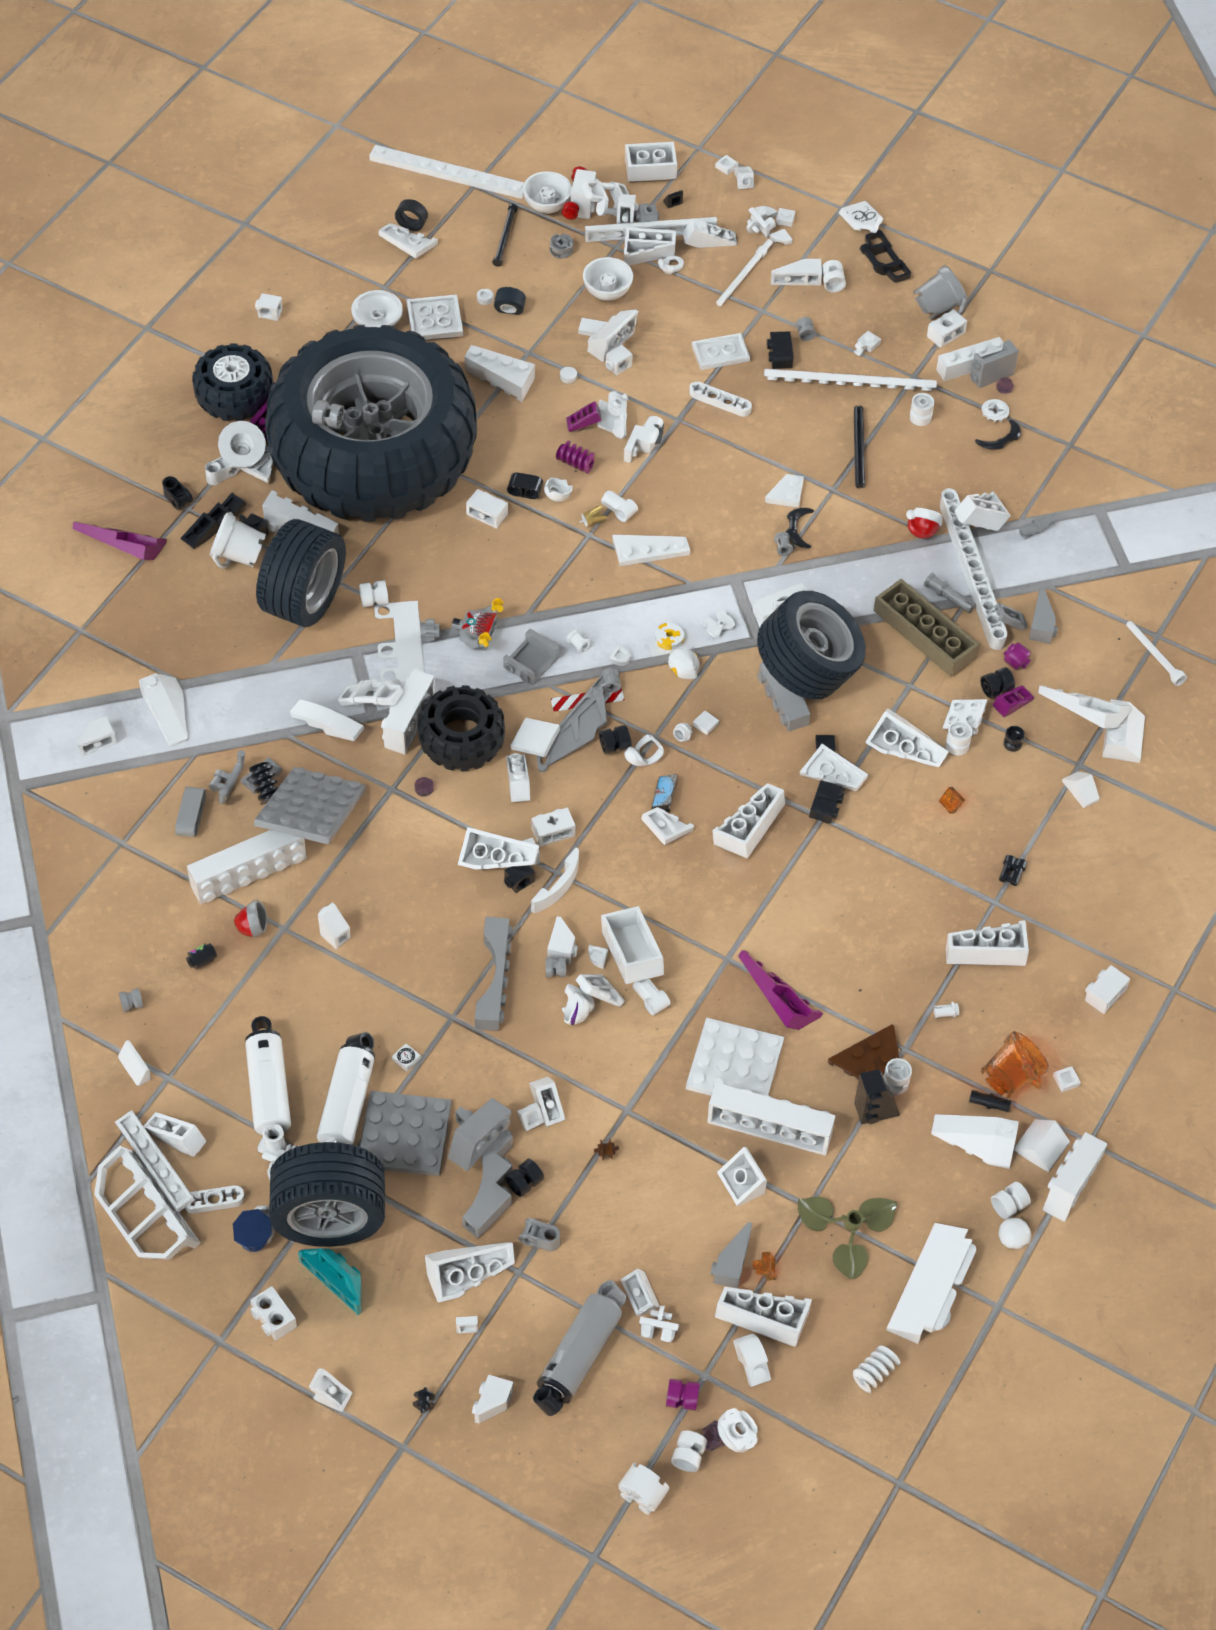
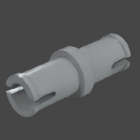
M1052 514L1039 520L1035 519L1032 523L1020 527L1019 533L1022 538H1026L1034 533H1040L1043 529L1055 525V519Z

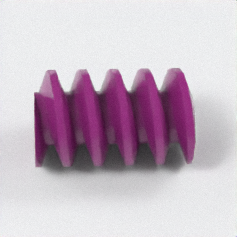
M567 441L557 449L556 459L567 463L569 466L573 465L575 469L579 468L580 471H585L588 474L594 465L595 453L591 452L588 455V449H585L582 453L583 447L580 446L577 449V444L574 443L571 446V441Z

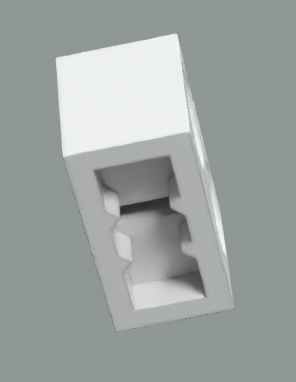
M272 1286L250 1300L252 1306L250 1309L251 1314L256 1320L260 1319L263 1323L261 1326L267 1336L271 1335L275 1341L297 1327L296 1318ZM265 1304L271 1305L267 1309L261 1308ZM277 1320L282 1321L280 1325L273 1324Z

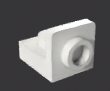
M751 167L734 168L738 189L753 188L754 174Z

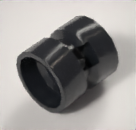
M1007 667L998 669L994 673L983 675L980 678L982 690L988 698L996 697L1001 692L1005 693L1015 688L1014 677Z
M626 725L617 726L613 731L610 728L599 731L600 744L605 755L614 753L617 749L622 751L632 747L631 737Z
M529 1158L518 1166L519 1170L514 1169L505 1176L506 1183L518 1197H523L531 1190V1186L535 1187L544 1180L542 1170Z

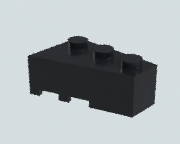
M880 1069L860 1073L854 1104L861 1124H874L879 1120L900 1116L894 1096L886 1084Z

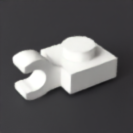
M867 331L858 339L855 345L857 349L854 351V354L861 356L866 350L872 352L881 344V338Z

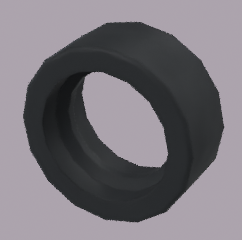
M412 199L401 201L395 212L397 223L401 227L409 229V231L421 230L428 218L426 208L418 201ZM404 211L414 213L419 219L416 220L408 217Z

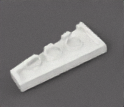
M612 535L620 566L690 555V548L686 537Z

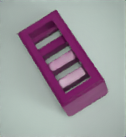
M596 401L591 402L566 418L568 431L572 432L602 421L600 408Z
M1022 685L998 695L993 703V707L1003 717H1006L1033 701L1034 697Z

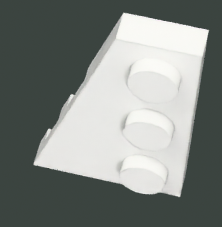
M392 223L379 229V236L415 259L438 245V239L436 238L430 240L425 238L424 234L418 233L416 235L410 233L409 229Z
M821 744L800 771L802 776L837 784L854 791H858L868 778L867 773L823 744Z

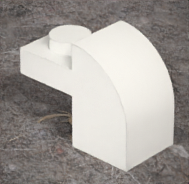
M752 1333L733 1340L738 1360L744 1365L748 1384L752 1387L771 1380L767 1366L768 1359L759 1338Z

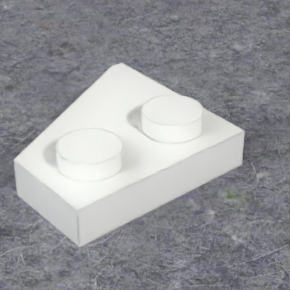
M580 974L576 979L580 989L588 995L621 1007L625 1002L603 975Z

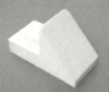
M324 1369L317 1370L308 1387L316 1393L313 1398L315 1401L338 1411L344 1410L352 1395L348 1388Z

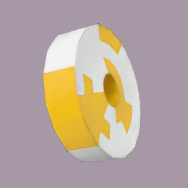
M661 624L655 631V642L660 648L665 650L677 649L684 642V632L677 624Z

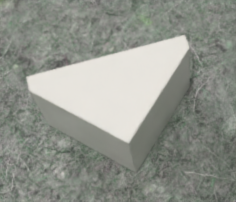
M1078 771L1062 779V782L1083 808L1099 801L1100 798L1092 774Z

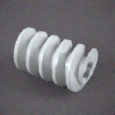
M878 1346L876 1351L872 1352L870 1357L865 1359L864 1363H861L858 1368L853 1370L854 1380L860 1388L871 1393L869 1385L876 1388V1381H883L881 1374L888 1377V1370H895L893 1363L898 1366L901 1362L897 1355L889 1348Z

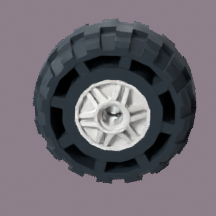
M237 343L216 346L215 349L205 352V355L200 357L195 365V371L192 375L195 398H197L200 407L214 418L220 417L225 421H241L243 418H251L268 400L273 384L271 366L265 357L257 349H251V346L244 344L242 346Z

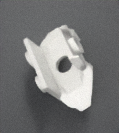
M612 391L609 393L608 402L600 399L598 405L602 420L598 422V427L613 433L620 439H624L627 436L626 408L628 395L626 393L621 396L616 391Z

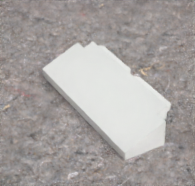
M939 1223L934 1224L887 1326V1331L918 1344L923 1329L931 1333L933 1330L939 1331L942 1329L957 1294L952 1289L953 1284H962L976 1253V1246L971 1244L972 1240L966 1239L968 1229Z

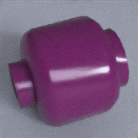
M1012 643L1003 653L1005 655L1004 661L1015 670L1021 667L1025 669L1031 661L1029 659L1030 651L1020 643L1015 645Z

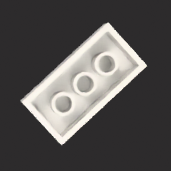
M414 669L411 675H408L405 679L403 694L395 705L390 706L389 715L383 719L381 725L384 748L406 754L418 732V718L422 712L423 705L428 699H432V696L435 694L434 676Z

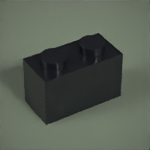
M770 332V338L766 340V347L770 349V352H768V362H771L772 369L793 368L794 355L791 332Z

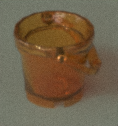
M1013 1031L1004 1039L1002 1047L981 1068V1073L983 1075L987 1072L988 1077L985 1080L998 1094L1002 1096L1006 1092L1008 1094L1006 1098H1010L1029 1082L1037 1090H1040L1042 1088L1041 1076L1049 1070V1064L1041 1050L1029 1038Z

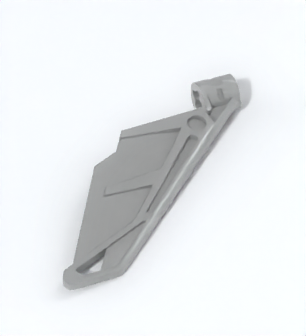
M607 668L600 673L601 676L562 720L559 724L560 731L547 753L545 765L540 763V759L543 757L537 755L539 772L547 771L548 766L593 741L597 730L607 725L603 692L612 693L620 690L621 682L618 669Z

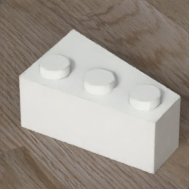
M626 227L624 262L630 266L660 258L664 259L668 256H675L676 231Z
M994 491L990 494L983 493L981 496L979 494L967 495L955 510L958 520L962 524L998 531L1011 516Z

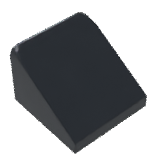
M683 190L669 194L664 198L663 202L667 208L683 204Z

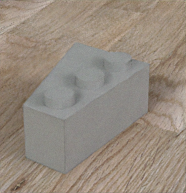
M491 1098L455 1130L448 1159L468 1172L501 1132L509 1127L512 1111Z

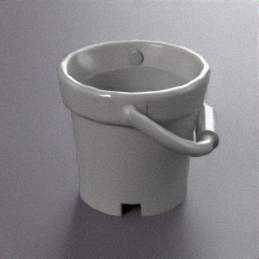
M943 265L938 269L936 275L913 291V294L918 293L919 295L915 299L924 314H931L928 317L930 320L944 312L952 311V308L960 306L957 313L961 315L965 304L968 303L967 295L961 283L946 265Z

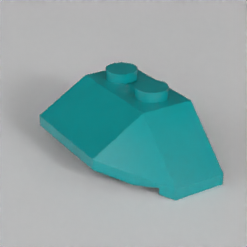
M315 1248L300 1250L298 1252L299 1262L359 1315L361 1313L362 1300L360 1271L354 1266L350 1267L343 1255L340 1253L336 1254L332 1249Z

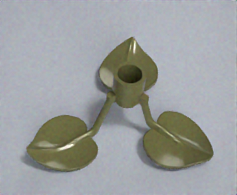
M810 1197L798 1200L799 1216L809 1229L822 1231L826 1228L827 1222L835 1223L843 1220L845 1228L851 1231L849 1245L841 1244L835 1249L833 1263L842 1274L852 1280L862 1274L868 1261L866 1249L862 1245H853L856 1231L864 1222L873 1231L881 1232L888 1229L892 1224L897 1207V1202L893 1200L872 1198L864 1201L859 1211L852 1210L847 1216L842 1215L841 1217L830 1219L834 1210L832 1204L823 1197Z

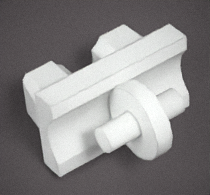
M751 207L748 209L751 213V219L747 221V231L749 233L755 232L756 234L761 231L768 238L770 230L776 227L775 221L772 217L765 221L763 220L768 216L763 207L757 210Z
M661 1305L659 1311L651 1310L650 1316L658 1317V1320L640 1317L641 1337L652 1339L654 1328L663 1329L661 1341L672 1343L675 1332L679 1330V1324L663 1321V1319L671 1320L672 1314L664 1312L665 1306Z

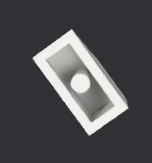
M619 194L617 224L634 223L636 195Z
M107 716L97 718L87 724L77 742L81 757L117 744L115 733Z
M557 916L547 949V958L558 959L559 957H565L566 963L571 964L572 957L577 955L578 946L575 945L573 933L563 919Z
M547 1076L529 1083L534 1102L540 1107L545 1126L547 1127L565 1120L555 1082Z

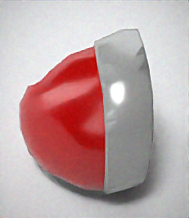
M253 900L252 903L235 915L234 924L241 934L255 938L265 932L267 913L264 905L259 900Z

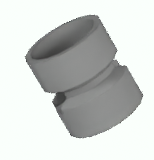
M317 400L313 409L312 422L319 425L327 423L328 427L339 429L344 417V406L334 403L330 406L329 402Z

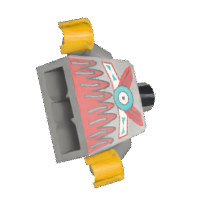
M495 598L492 601V605L486 608L467 611L464 620L453 619L452 629L460 630V640L470 649L480 648L487 651L497 626L496 611H503L502 605H504V602L501 598Z

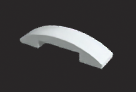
M575 848L566 858L565 872L549 891L541 888L532 899L531 912L537 913L550 907L570 888L578 871V848Z

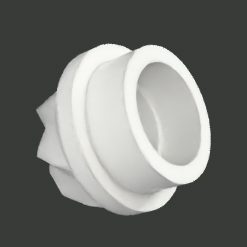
M679 723L673 731L674 737L680 742L689 740L693 732L691 730L692 727L688 723Z

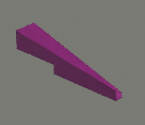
M73 522L74 530L142 560H154L167 542L165 538H154L150 535Z
M741 950L738 957L786 1028L800 1030L821 1018L823 1013L820 1010L811 1009L808 1006L810 1003L808 1000H802L786 982L775 973L766 972L762 968L763 964L760 961L756 962L748 954V951Z

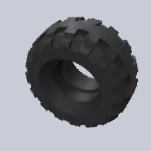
M462 685V687H447L445 691L439 690L432 696V699H428L425 702L422 712L419 714L418 736L421 748L430 757V760L438 766L444 765L448 770L460 769L461 771H469L470 768L474 767L478 769L485 765L486 761L490 762L497 755L499 749L502 748L505 736V722L502 709L499 708L498 702L491 695H486V692L479 688L472 689L468 685ZM459 719L471 720L477 724L476 727L465 732L453 731L446 727L449 722Z

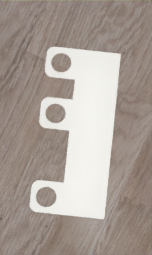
M418 601L376 604L374 606L376 618H394L396 641L379 644L378 656L382 659L397 658L398 667L381 669L380 681L386 680L383 675L387 671L394 672V679H399L401 683L405 682L406 677L411 675L413 669L424 673ZM386 606L390 612L387 615H380L378 609ZM384 646H390L393 648V652L390 655H384L381 649Z

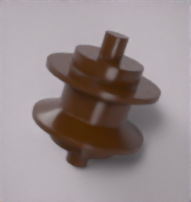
M609 1139L608 1143H603L600 1140V1144H597L594 1153L598 1152V1156H601L602 1160L608 1155L613 1159V1155H615L616 1150H619V1146H615L614 1142L611 1143V1139Z

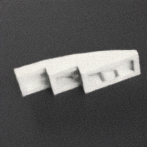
M301 699L290 711L292 718L305 720L309 726L323 729L326 735L355 741L364 730L363 725L347 716Z

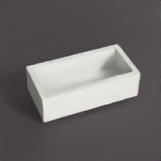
M639 906L601 915L602 934L625 984L664 975L663 956Z

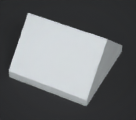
M1035 1119L1013 1151L1049 1172L1070 1143V1140L1055 1120Z
M743 1147L717 1172L737 1206L765 1194L767 1180L747 1147Z

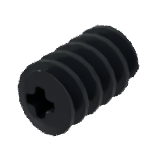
M261 762L249 768V772L252 773L251 778L255 780L253 785L257 787L255 791L257 794H260L258 800L262 801L261 805L266 804L279 788L273 786L278 783V780L271 779L276 774L269 773L274 767L267 766L268 762Z

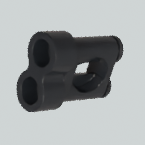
M1006 855L999 881L1009 882L1012 886H1017L1022 871L1026 869L1027 861L1015 858L1012 855ZM1010 870L1014 871L1012 877H1008Z

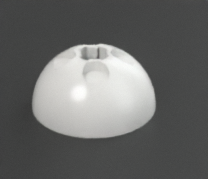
M539 172L533 174L524 182L523 194L531 208L540 213L551 214L561 210L563 205L569 201L572 186L570 181L559 173Z
M604 257L593 260L585 267L583 280L587 290L594 297L604 301H612L627 293L633 281V272L624 261L617 258Z

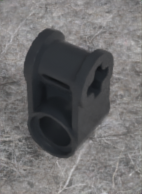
M168 476L163 479L164 496L176 510L181 509V506L188 502H193L191 493L177 478Z

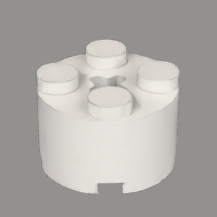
M635 1462L618 1484V1489L622 1492L620 1496L629 1503L634 1500L639 1504L638 1508L647 1515L651 1511L654 1512L670 1488L666 1482L664 1485H661L659 1483L660 1477L641 1464L637 1467Z

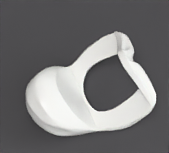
M647 734L636 744L635 748L628 747L624 755L626 760L633 765L647 766L656 763L663 756L664 749L652 735ZM652 740L657 745L658 750L652 757L644 759L640 755L639 750L644 744Z

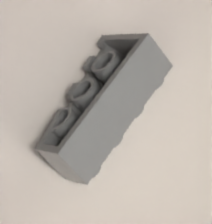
M762 662L757 677L759 682L763 683L767 697L771 698L774 710L778 711L781 724L786 726L788 732L808 726L810 712L804 698L788 691L779 684Z

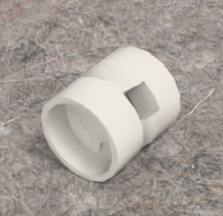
M830 260L822 265L825 289L829 292H838L844 289L846 280L842 263L837 260Z
M918 393L912 398L909 418L913 424L926 426L931 422L934 399L931 395Z
M385 580L375 581L373 585L370 583L359 584L363 607L373 606L374 603L378 605L389 603Z
M959 720L949 725L945 744L949 753L959 756L968 752L973 732L969 723Z
M901 1058L890 1060L885 1068L884 1079L893 1095L905 1093L909 1088L911 1079V1065Z
M1017 1181L1007 1186L1005 1191L1001 1190L991 1196L993 1208L1005 1220L1016 1214L1017 1210L1020 1211L1031 1203L1028 1192Z
M692 1431L680 1432L677 1441L678 1448L674 1450L671 1463L675 1467L687 1472L698 1471L702 1460L700 1455L704 1454L707 1445L706 1438Z

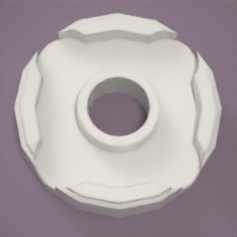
M733 1408L727 1410L719 1418L718 1432L728 1448L735 1452L743 1453L753 1448L757 1443V1426L748 1413L740 1412ZM735 1426L740 1429L741 1434L736 1431Z

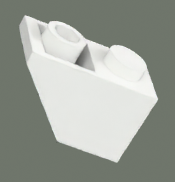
M333 902L329 906L323 907L318 914L320 935L337 949L351 938L350 927Z
M488 1375L486 1382L482 1381L479 1389L481 1397L479 1401H475L472 1409V1414L475 1415V1423H481L507 1410L513 1393L512 1381Z

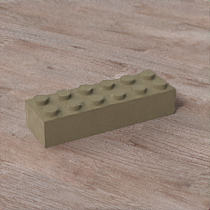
M903 579L898 580L875 597L873 611L949 676H953L977 658L979 643Z

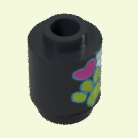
M204 943L187 952L188 957H186V960L191 968L194 967L198 970L213 962L214 958L217 957V953L211 943L207 945Z

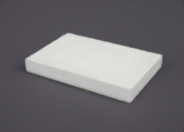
M741 333L692 342V348L700 370L750 362V355Z

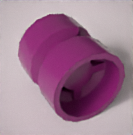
M669 1379L666 1407L679 1408L681 1405L686 1410L696 1411L700 1383L688 1381L686 1384H683L682 1380Z

